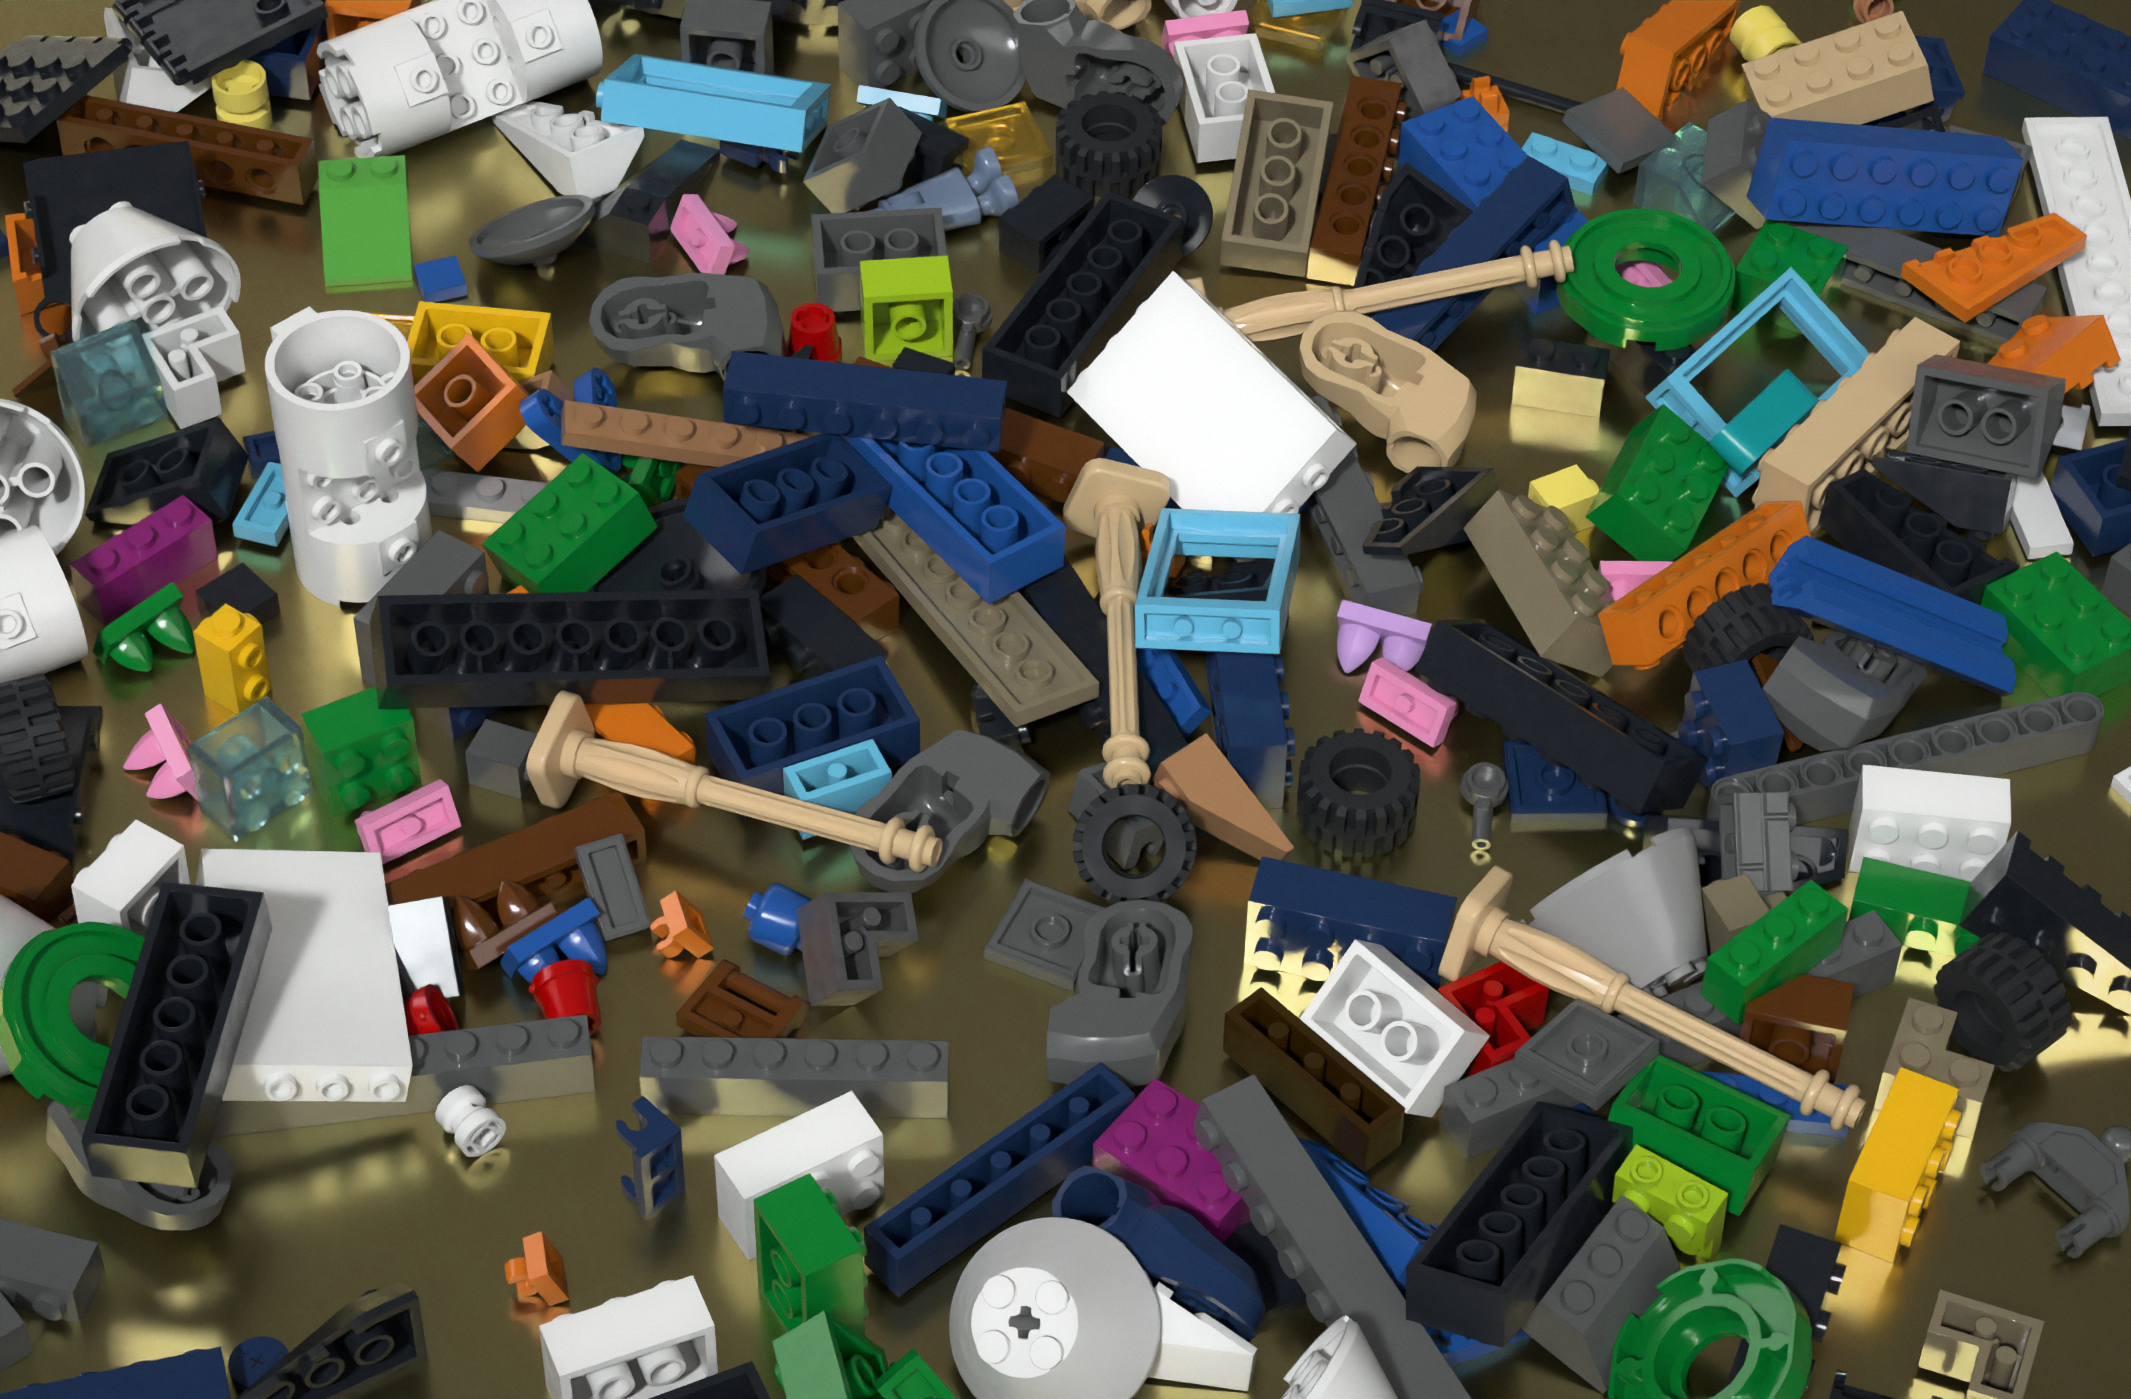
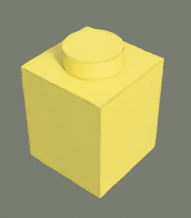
M1577 464L1530 481L1528 498L1545 507L1552 505L1560 509L1570 521L1568 527L1573 534L1595 526L1585 516L1599 492V487L1594 480L1587 478Z

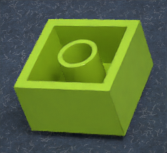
M948 255L860 261L861 330L865 358L872 361L896 360L904 347L934 357L953 356V289Z

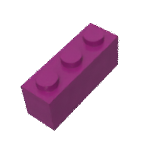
M184 495L180 496L70 563L77 602L106 627L171 582L176 584L218 558L212 520Z

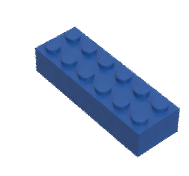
M1473 96L1401 122L1398 162L1402 166L1407 162L1472 211H1475L1479 202L1489 197L1504 181L1510 170L1517 168L1528 156ZM1573 206L1532 249V253L1548 250V244L1553 239L1557 240L1560 246L1563 247L1567 239L1587 223L1588 220ZM1554 276L1537 279V286L1534 289L1528 288L1525 282L1510 285L1536 315L1560 306L1556 293L1557 282Z
M1769 117L1747 198L1765 219L1999 237L2023 158L2003 137Z
M840 435L893 486L886 504L988 604L1063 567L1066 526L987 451Z

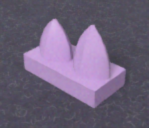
M1342 599L1337 614L1339 626L1337 637L1338 658L1344 672L1349 673L1364 663L1374 651L1377 643L1383 644V658L1407 672L1419 661L1433 632L1432 624Z

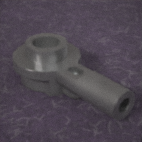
M976 293L963 294L953 304V327L959 331L953 363H955V368L960 370H966L970 367L976 334L985 331L993 321V313L988 301Z
M1481 762L1473 765L1463 775L1460 788L1465 800L1474 806L1472 846L1477 850H1487L1491 847L1493 807L1500 805L1506 799L1509 786L1508 780L1500 767L1492 763Z

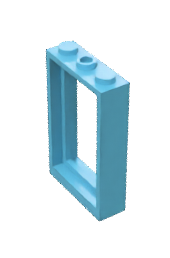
M634 54L606 77L604 82L599 83L596 106L602 108L601 121L802 153L827 125L831 84Z
M1790 267L1645 398L1655 409L1664 404L1707 441H1710L1727 424L1689 382L1776 304L1841 375L1818 398L1819 401L1829 399L1836 392L1842 379L1848 375L1852 377L1861 368L1864 360L1870 353L1813 292L1806 281ZM1815 405L1795 424L1801 425L1810 416ZM1789 430L1770 448L1776 449L1785 440ZM1762 456L1740 476L1730 466L1728 467L1721 482L1735 498L1760 478L1761 473L1758 472V464Z
M1161 508L1135 602V648L1280 654L1300 559V514ZM1175 555L1275 559L1266 601L1164 597Z

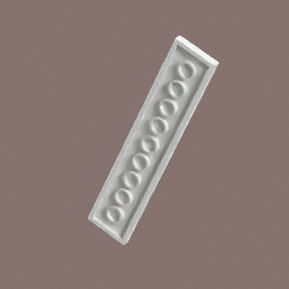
M2108 117L2024 118L2022 133L2025 144L2032 146L2029 160L2044 216L2056 213L2087 235L2084 249L2057 265L2069 315H2104L2121 359L2111 368H2104V365H2101L2092 372L2094 381L2088 385L2098 426H2131V198Z

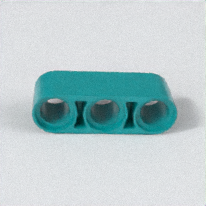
M1787 368L1707 444L1740 476L1819 400Z

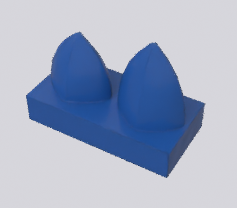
M586 898L509 945L500 961V965L510 979L520 974L531 983L535 974L541 969L560 961L556 951L561 949L569 959L586 961L593 967L595 973L605 974L607 965L606 949L603 938L595 925L600 912L590 898Z

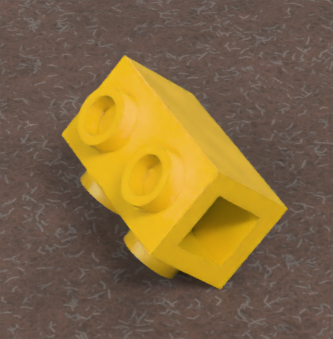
M224 604L212 616L205 618L198 628L193 631L204 695L238 716H241L253 704L259 703L265 698L268 691L272 689L268 668L269 662L266 656L263 628L254 616L249 613H241L228 604Z

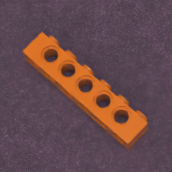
M1801 501L1763 502L1600 611L1598 617L1612 664L1633 665L1636 670L1652 668L1661 663L1663 655L1671 650L1683 647V644L1687 641L1685 636L1688 630L1695 625L1693 622L1714 601L1716 602L1723 595L1731 591L1735 592L1746 585L1753 587L1758 583H1766L1769 587L1768 576L1788 546L1804 536L1811 537Z

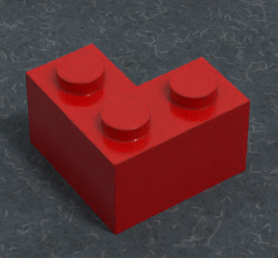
M1502 961L1437 989L1438 993L1490 1035L1465 1070L1469 1076L1515 1058V1052L1531 1039L1527 1031L1542 1025L1544 1021L1549 988L1528 978Z

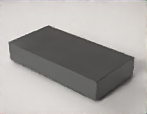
M622 833L575 847L573 851L587 895L600 912L596 923L604 943L650 929L651 921Z

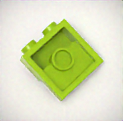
M1636 1144L1615 1174L1612 1202L1615 1203L1621 1195L1625 1196L1664 1227L1669 1240L1677 1249L1688 1255H1698L1711 1262L1721 1247L1728 1193Z

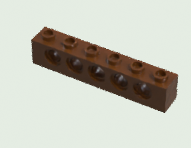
M1353 75L1351 77L1309 247L1308 279L1354 285L1380 196L1387 188V186H1381L1382 182L1390 183L1394 158L1388 156L1389 154L1397 155L1400 129H1395V126H1401V122L1405 121L1407 102L1400 101L1402 83Z
M84 95L56 119L63 156L189 141L197 180H203L204 186L299 205L305 204L319 178L314 139L89 95Z
M688 464L675 472L677 499L689 498L697 474L717 467ZM836 542L769 565L767 579L776 587L798 574L875 641H878L899 627L900 598L896 589L889 582L879 579L867 569L860 558L851 556Z

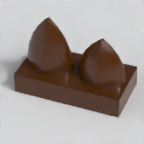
M503 880L497 899L498 913L502 924L497 925L491 915L479 904L463 896H457L454 904L453 921L455 934L461 947L458 949L461 969H479L504 954L509 945L557 917L558 914L552 903H539L532 892L524 886L512 881Z

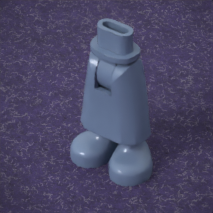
M991 146L979 149L975 154L973 171L967 177L963 176L959 168L954 167L890 196L887 200H880L878 208L869 211L942 208L945 232L980 224L981 217L988 215L1001 217L1007 209L1016 206L1019 200L1012 179L1008 175H1001V168L996 153Z

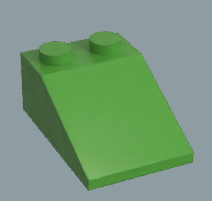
M405 155L318 161L325 287L413 281L410 192Z

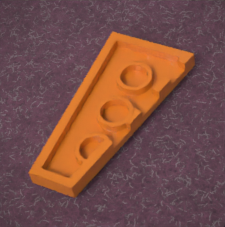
M2052 213L2010 227L2004 236L1996 238L1986 235L1972 240L1971 247L1956 252L1951 248L1935 252L1932 260L1920 263L1917 259L1905 262L1902 265L1900 276L1966 323L2084 249L2087 235L2058 214Z

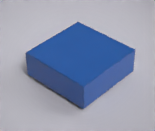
M1460 9L1443 19V32L1455 33ZM1471 18L1461 41L1448 38L1450 42L1442 41L1441 44L1460 56L1488 39L1489 29Z
M456 256L413 265L415 278L424 302H439L468 295L467 284Z

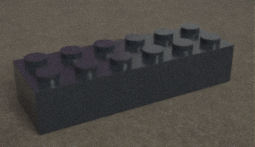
M1106 191L983 347L982 378L1007 381L1008 398L1061 418L1074 401L1067 391L1076 382L1078 375L1092 364L1106 348L1108 341L1121 331L1135 315L1137 308L1150 298L1181 260L1184 219Z
M1485 619L1438 620L1414 669L1429 679L1427 685L1431 689L1446 696L1455 695L1466 702L1464 708L1469 713L1482 719L1489 720L1491 718L1503 726L1501 732L1517 742H1529L1540 749L1538 755L1543 760L1555 766H1567L1578 773L1576 779L1581 784L1596 791L1605 790L1616 797L1614 803L1619 808L1634 815H1641L1643 812L1662 813L1663 810L1683 809L1708 760L1704 755L1551 660L1540 657L1538 652Z
M162 882L81 1140L92 1177L190 1188L197 1187L272 932L264 892Z
M1537 1101L1406 1266V1320L1427 1325L1435 1330H1444L1471 1338L1483 1344L1505 1348L1613 1204L1615 1174L1633 1149V1127Z

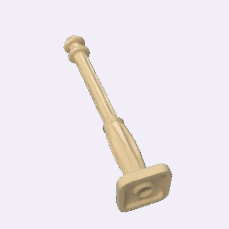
M1553 239L1548 244V250L1532 253L1531 248L1524 245L1520 248V255L1344 291H1341L1339 286H1333L1330 289L1300 291L1265 297L1226 310H1222V306L1216 308L1253 344L1272 342L1301 336L1315 319L1335 311L1367 314L1525 282L1528 288L1534 289L1537 286V279L1554 276L1557 283H1563L1566 279V273L1574 272V265L1570 246L1561 247L1560 243ZM1202 278L1186 279L1206 297Z
M1096 458L1086 462L1082 467L1064 504L1063 522L1066 528L1074 533L1096 538V569L1101 597L1099 605L1101 611L1107 616L1111 737L1103 744L1102 749L1103 758L1108 763L1104 767L1102 776L1105 784L1112 789L1125 784H1147L1151 776L1150 768L1145 763L1149 757L1150 748L1148 742L1140 736L1137 657L1135 648V602L1142 578L1139 536L1146 524H1153L1155 528L1161 508H1165L1169 501L1171 490L1169 478L1163 473L1118 461Z
M565 690L560 691L555 697L527 758V774L540 803L556 809L562 808L567 803L578 779L584 777L620 792L638 797L684 804L689 808H698L701 804L879 852L880 860L887 865L894 863L897 858L908 860L909 867L915 873L922 872L927 866L935 867L942 852V839L935 837L934 829L930 825H923L915 832L906 829L905 822L900 817H893L887 823L879 822L711 776L708 769L704 766H695L657 750L629 743L595 738V729L582 698L576 693Z
M1495 865L1469 893L1461 905L1439 966L1438 975L1454 982L1461 979L1481 955L1487 958L1493 955L1528 978L1556 992L1574 999L1579 998L1608 1014H1612L1614 1011L1622 1013L1800 1102L1799 1110L1804 1116H1810L1816 1110L1830 1117V1128L1833 1131H1840L1845 1125L1852 1129L1857 1126L1867 1105V1101L1859 1098L1860 1088L1857 1085H1849L1844 1091L1828 1083L1830 1074L1827 1070L1821 1069L1815 1075L1808 1073L1629 984L1627 974L1617 972L1578 947L1556 936L1510 919L1511 914L1504 911L1503 908L1513 881L1511 872Z

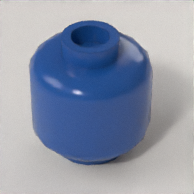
M774 883L769 886L764 894L755 891L743 914V918L751 921L748 928L750 939L783 956L791 955L796 949L802 951L796 909L812 901V899L780 883Z

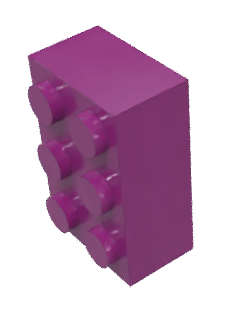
M1154 1078L1093 1143V1167L1108 1171L1149 1189L1158 1197L1163 1205L1175 1206L1192 1215L1223 1243L1239 1225L1251 1221L1250 1209L1241 1195L1232 1192L1227 1186L1222 1175V1167L1212 1151H1206L1196 1138L1193 1122L1200 1105Z

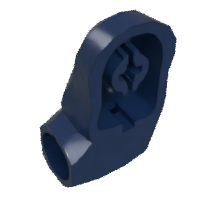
M1084 1165L1068 1174L1052 1200V1213L1054 1217L1080 1220L1106 1230L1126 1245L1125 1247L1136 1258L1142 1269L1146 1270L1153 1288L1160 1282L1173 1291L1170 1299L1191 1314L1204 1312L1246 1341L1250 1342L1255 1338L1266 1312L1257 1275L1243 1259L1223 1245L1201 1222L1175 1206L1163 1205L1158 1197L1149 1189L1108 1171Z

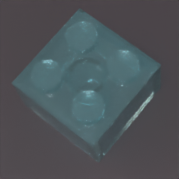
M267 696L188 746L199 808L234 842L251 831L258 830L268 820L288 807L298 804L305 796L312 792L303 729Z

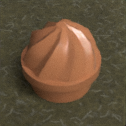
M1853 0L1854 15L1862 23L1890 15L1894 10L1893 0Z

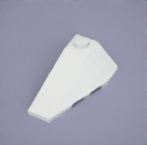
M105 8L104 20L107 37L128 38L132 42V51L128 54L129 59L113 71L118 101L178 112L212 88L211 77L195 85L191 81L181 86L175 85L115 14L113 9Z
M532 100L491 116L492 122L559 193L564 196H588L592 199L593 203L601 200L602 195L618 188L645 137L642 127L595 120V115L592 111L583 110L578 114H565L563 106Z
M1158 1282L1154 1291L1159 1307L1160 1336L1157 1353L1148 1377L1248 1391L1252 1385L1258 1348L1206 1313L1191 1314L1170 1299L1173 1294L1172 1290Z

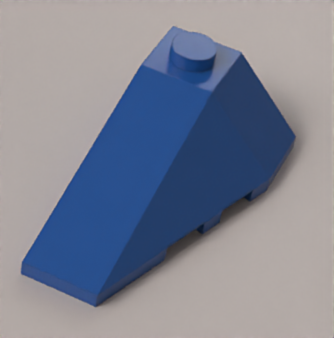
M1297 1137L1406 1300V1266L1439 1225L1431 1223L1428 1226L1416 1217L1407 1214L1410 1207L1409 1204L1397 1196L1393 1197L1379 1188L1369 1186L1371 1179L1322 1144Z

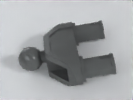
M2051 1122L2028 1123L2012 1133L2009 1145L1980 1165L1981 1177L1987 1185L1996 1177L1999 1178L1991 1186V1189L1995 1191L2004 1190L2008 1184L2027 1170L2033 1171L2081 1213L2066 1226L2059 1228L2055 1232L2056 1242L2062 1251L2066 1250L2073 1243L2075 1244L2067 1252L2069 1257L2078 1258L2085 1250L2103 1237H2117L2128 1228L2130 1204L2124 1164L2131 1162V1130L2124 1126L2113 1125L2105 1128L2097 1138L2086 1128Z

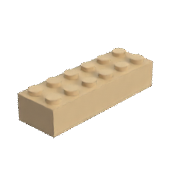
M1914 317L1902 330L1899 328L1895 329L1883 348L1877 353L1871 352L1864 360L1861 368L1852 377L1848 375L1842 379L1836 392L1829 399L1820 400L1813 408L1810 416L1801 425L1797 423L1792 426L1785 440L1776 449L1769 448L1764 453L1758 464V472L1761 474L1759 485L1752 497V503L1755 505L1754 508L1765 501H1801L1809 532L1812 536L1821 527L1818 521L1829 483L1861 469H1865L1875 475L1878 470L1872 466L1874 455L1883 447L1900 450L1907 444L1917 365L1935 354L1957 358L1960 341L1917 317Z

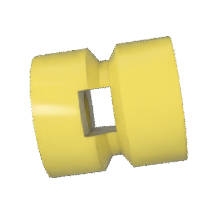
M1763 5L1751 8L1743 13L1735 21L1730 32L1731 44L1748 62L1803 44L1795 33L1788 29L1786 23L1774 9Z
M243 60L235 67L225 69L211 76L214 102L217 104L216 114L218 121L270 130L273 121L268 97L266 72L260 64L250 60Z

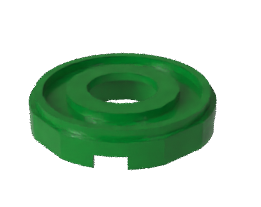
M1637 208L1613 211L1585 223L1564 244V246H1570L1574 272L1566 273L1565 281L1557 283V298L1564 312L1595 338L1603 342L1626 348V342L1629 339L1642 342H1656L1655 351L1675 350L1687 347L1717 330L1724 323L1730 312L1736 280L1733 262L1726 249L1711 232L1688 218L1655 209ZM1646 260L1665 265L1677 272L1679 277L1672 283L1661 287H1643L1623 279L1615 270V266L1627 261Z
M91 921L43 931L21 948L4 972L0 982V1046L10 1071L18 1082L38 1100L45 1094L56 1102L73 1109L70 1117L88 1121L111 1047L91 1041L78 1030L71 1019L68 1006L71 991L77 984L82 982H94L113 989L126 1000L145 939L143 936L119 926Z
M1737 1258L1687 1266L1662 1280L1655 1286L1662 1295L1646 1309L1639 1319L1630 1313L1613 1344L1608 1384L1609 1399H1690L1687 1394L1686 1385L1690 1365L1700 1351L1710 1343L1725 1337L1741 1338L1749 1343L1746 1359L1732 1383L1715 1396L1707 1399H1800L1807 1384L1812 1363V1327L1807 1312L1798 1297L1763 1266Z

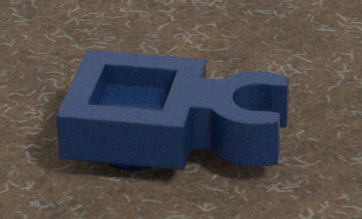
M724 140L719 141L720 154L755 168L764 161L769 163L772 170L779 173H787V157L793 160L800 158V152Z

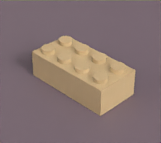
M1903 11L1741 64L1749 100L1762 111L1767 112L1772 118L1861 125L1934 101L1928 64Z

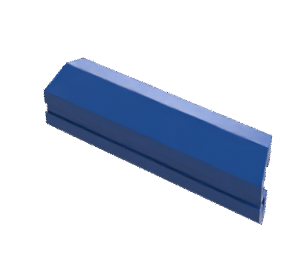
M1804 536L1789 545L1768 576L1769 585L1773 591L1771 601L1774 606L2003 697L2013 694L2016 674L2013 659L2005 657L2002 650L2003 643H2006L2008 638L2006 618L2003 614L1809 536Z

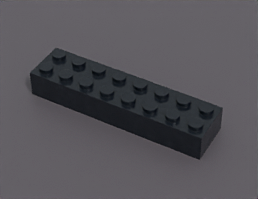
M758 589L390 595L377 597L369 621L378 709L552 705L555 697L562 690L578 694L584 704L747 700L759 696L770 677Z

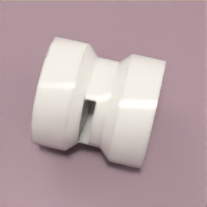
M473 1085L460 1086L449 1092L438 1104L435 1112L437 1122L447 1133L455 1134L456 1145L467 1157H477L490 1151L500 1142L506 1130L505 1121L494 1109L486 1108V1099Z

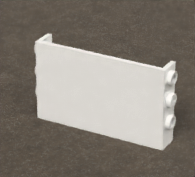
M1174 271L1171 272L1150 298L1137 308L1135 315L1118 334L1108 341L1106 348L1088 368L1078 375L1076 382L1067 391L1140 467L1158 471L1169 478L1170 497L1181 509L1297 514L1304 502L1315 490L1320 489L1327 482L1330 473L1357 444L1200 291ZM1232 557L1238 562L1253 561L1254 559H1256Z
M201 849L196 885L264 892L272 925V932L222 1101L406 1102L413 1064L380 852Z

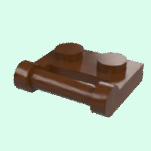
M724 959L678 1010L676 1020L678 1027L698 1037L786 1038L794 1028L797 1029L803 1025L809 1015L811 1006L809 1001L797 995L790 998L741 973L740 966ZM733 990L778 1014L774 1016L729 993V991Z

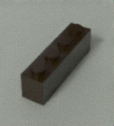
M1263 987L1257 989L1225 1013L1223 1051L1249 1074H1254L1263 1086L1364 1173L1401 1145L1405 1108Z

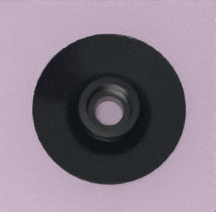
M1181 175L1158 177L1144 185L1133 199V201L1168 214L1180 215L1184 219L1182 258L1196 251L1210 233L1213 223L1212 203L1205 190L1190 178Z

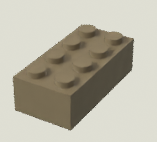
M1248 89L1221 240L1220 265L1299 277L1306 276L1309 247L1313 235L1331 129L1333 102Z
M1497 490L1463 528L1539 656L1603 677L1613 666L1598 617L1600 611L1615 602L1608 591L1610 587L1608 581L1594 569L1588 559L1590 556L1588 549L1574 537L1568 527L1570 521L1560 509L1552 505L1549 507L1539 505L1522 494L1515 496Z

